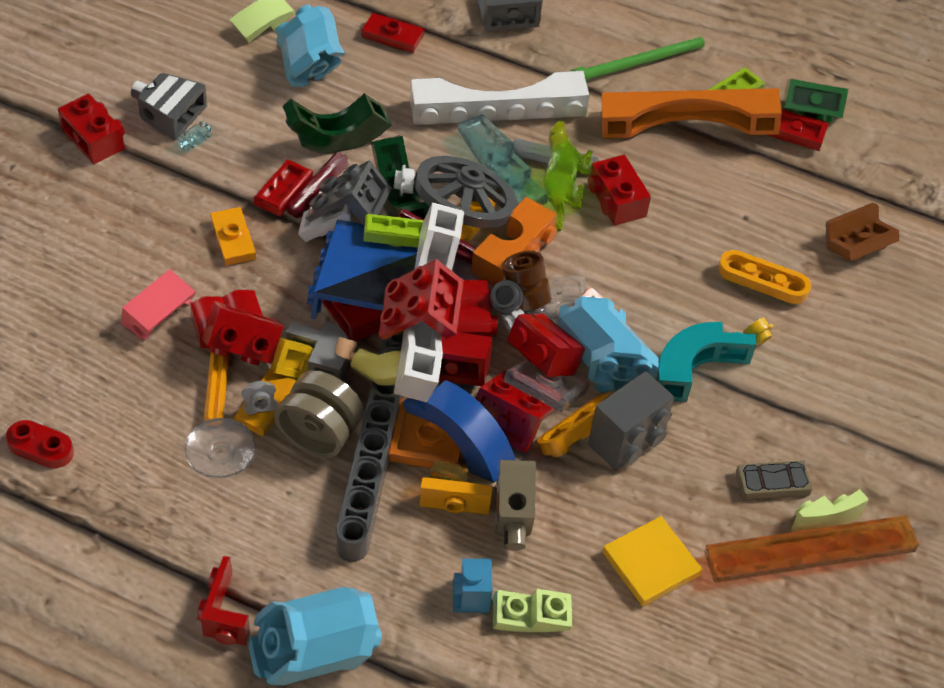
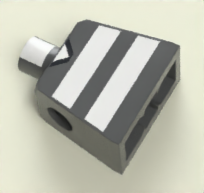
M159 74L149 85L136 81L131 88V96L138 99L141 119L175 141L207 107L204 84L170 74Z

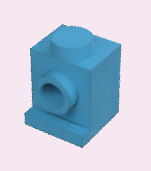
M462 559L461 573H454L453 612L489 613L492 598V559Z

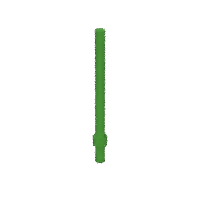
M697 37L593 67L585 68L582 66L574 68L571 71H584L587 83L592 78L703 48L705 42L702 37Z

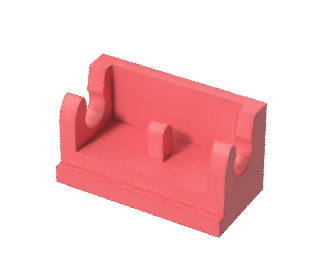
M169 269L122 307L121 324L145 341L150 337L149 334L169 315L183 304L187 306L192 302L191 299L195 297L196 291Z

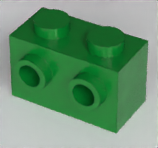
M788 79L782 108L803 116L806 113L816 114V120L833 123L834 118H843L849 89Z

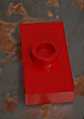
M375 13L370 15L361 30L362 38L411 53L415 52L424 36V28Z
M287 159L254 196V205L277 216H281L287 209V204L313 177V170Z

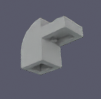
M326 321L322 331L309 325H299L290 322L286 331V339L308 344L314 348L308 360V371H322L344 382L349 369V360L335 354L338 338L347 339L344 331Z

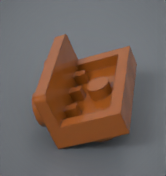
M870 203L826 222L827 249L849 261L859 260L864 255L883 250L887 246L900 241L899 230L879 220V206L875 203Z

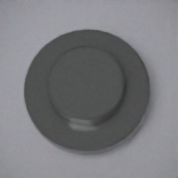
M503 280L493 287L490 300L496 310L502 313H511L522 304L523 292L515 282Z

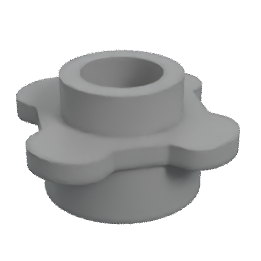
M255 381L242 390V397L246 399L245 413L254 415L257 412L274 411L278 407V402L274 399L275 386L272 383Z

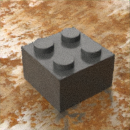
M644 371L596 405L588 445L615 471L626 463L628 465L633 464L639 459L645 449L650 446H658L666 437V427L672 416L671 409L675 397L647 371Z

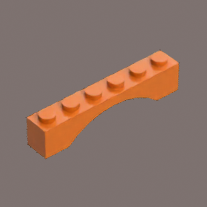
M779 88L601 92L602 138H632L653 126L680 120H706L722 123L737 128L748 135L779 134L782 111Z

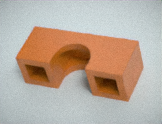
M525 197L514 208L507 224L506 235L514 240H503L490 234L473 252L471 273L482 280H487L493 286L505 280L502 263L506 258L523 251L539 252L545 243L550 244L557 233V228L555 227L557 213Z

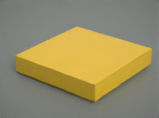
M662 516L604 545L602 550L604 556L642 607L701 576L703 571Z

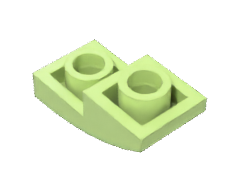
M258 0L229 20L246 41L250 43L268 27L275 30L277 26L294 15L295 11L285 0Z
M859 489L850 496L846 494L841 495L833 503L825 495L813 503L811 500L806 501L796 510V519L791 531L795 535H809L843 527L861 517L869 499Z
M536 589L533 595L497 590L493 595V629L514 632H559L572 628L571 594Z

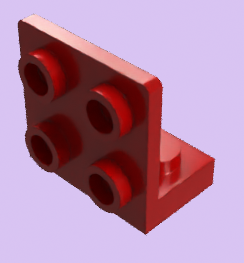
M437 259L419 266L399 278L393 279L387 284L385 289L379 336L385 340L422 321L446 339L456 335L464 280Z
M508 370L482 385L475 398L499 424L510 445L524 453L531 448L541 421L559 408L563 401L550 388L537 386L527 381L523 374Z

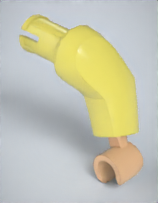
M342 337L338 338L335 354L350 360L351 368L378 385H395L401 350L378 355L361 348L355 353L357 342Z

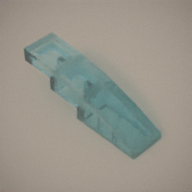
M483 114L457 124L458 131L478 162L499 175L512 188L517 199V205L525 197L541 205L547 203V193L531 179V168L514 153V143Z

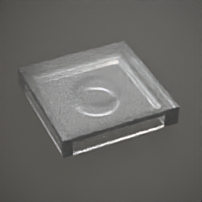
M524 359L507 370L503 380L559 412H563L584 396L590 386L588 381L575 374L573 376L547 377L528 359Z

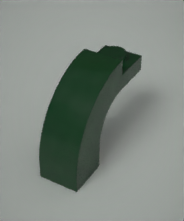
M365 93L344 110L332 114L314 113L293 99H289L282 106L287 117L286 124L294 133H297L302 147L320 153H336L359 148L373 141L392 126L383 105Z
M398 135L372 141L371 147L376 169L392 188L383 205L387 216L396 217L401 209H405L425 219L430 207L418 195L414 185L413 193H403V196L400 195L399 189H394L395 171H402L403 165H406L405 168H409L403 136Z

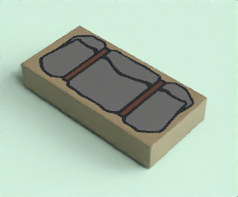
M804 460L738 465L736 469L743 500L810 496L812 491Z

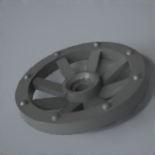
M453 156L428 158L419 165L414 178V186L418 195L429 207L433 202L464 211L463 225L477 228L503 226L509 222L512 211L517 206L515 193L505 180L490 169L467 159ZM430 183L450 184L435 191ZM455 194L461 198L460 207L452 204L445 198ZM489 198L492 201H494L497 205H499L502 209L499 211H495ZM471 201H478L484 213L470 211Z

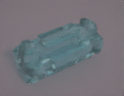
M205 121L199 122L200 126L196 124L185 131L183 137L179 135L176 138L177 145L184 152H188L190 150L189 147L194 148L205 141V136L207 138L212 136L211 126Z

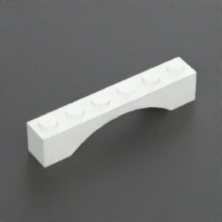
M584 71L555 72L545 80L534 85L509 91L468 89L441 78L411 79L410 104L414 125L582 117L587 114L589 101Z
M432 202L422 223L415 269L437 259L452 271L461 237L464 211ZM423 321L404 330L394 394L428 402L439 382L443 351L442 335Z

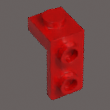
M223 556L219 567H213L208 583V587L211 590L208 598H202L200 601L197 620L201 621L203 636L214 638L217 642L224 645L240 644L246 646L250 636L249 615L220 609L232 577L231 557Z

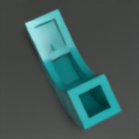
M704 322L687 327L672 337L663 349L656 380L675 397L674 401L687 402L693 383V369L708 362L750 364L756 347V334L723 332L722 322Z

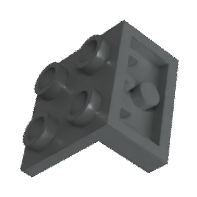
M476 0L485 32L540 27L542 0Z
M370 160L359 166L355 163L348 167L341 176L337 178L331 176L319 186L320 192L309 203L311 207L305 218L308 222H311L346 203L351 213L364 225L366 214L379 215L392 188Z

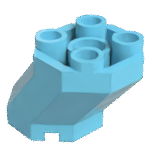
M310 4L299 8L293 19L280 24L275 29L277 35L276 42L282 50L285 75L292 87L303 88L309 85L307 79L314 77L316 81L324 78L341 64L342 60L340 57L345 55L344 50L339 44L334 16L329 8L321 6L312 8Z
M581 296L575 299V305L567 308V304L560 307L557 325L585 347L581 360L589 367L588 378L594 382V388L598 392L617 391L644 371H647L656 380L659 358L626 324V312L621 308L619 312L614 309V303L610 299Z
M340 587L287 602H270L255 616L253 626H259L257 637H250L248 647L254 674L259 678H267L265 682L270 685H287L338 670H355L371 657L373 649H377L380 646L382 639L371 594L360 592L355 588Z

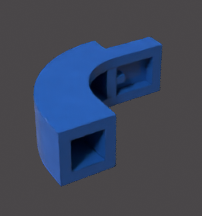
M445 380L441 385L436 386L428 402L412 398H406L403 401L406 412L436 424L454 440L462 452L469 473L494 483L497 480L500 460H515L510 443L496 420L473 396L459 386Z

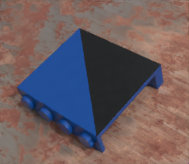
M337 219L334 231H328L325 248H322L319 266H316L313 285H310L307 304L312 305L311 319L316 320L317 314L321 312L322 299L383 311L387 284L393 279L399 278L415 269L418 248L408 246L394 247L389 244L363 241V224Z

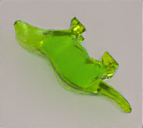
M557 121L549 131L548 140L551 148V159L542 177V185L547 199L557 213V232H560L564 225V203L573 209L581 210L584 185H578L575 189L574 184L577 171L589 175L592 161V151L588 150L586 154L582 155L569 140L563 121Z

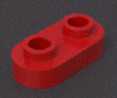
M20 420L13 423L6 432V441L13 454L45 467L61 468L67 465L73 458L74 449L70 437L65 433L31 420ZM54 444H58V445H59V446L56 447V448H49L51 445H54Z

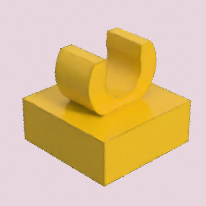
M280 338L270 370L276 374L299 378L303 372L308 371V360L314 348L308 344Z

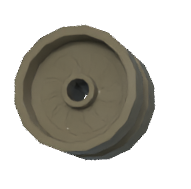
M309 370L299 376L291 388L290 394L285 396L276 409L274 418L281 433L292 444L317 457L330 458L338 455L349 438V433L354 431L363 417L364 407L358 395L346 383L325 372Z

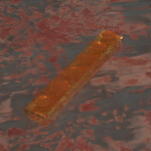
M907 515L709 544L706 545L704 553L713 581L717 583L916 552L919 543Z

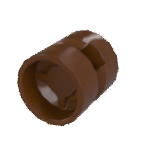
M536 251L518 252L503 261L502 269L505 280L515 282L523 292V301L517 310H536L550 302L552 293L549 280L546 278V267L541 253Z

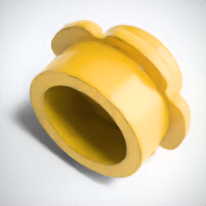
M760 318L746 327L743 333L756 334V346H759L773 336L770 330L773 329L774 325L768 324L765 318Z

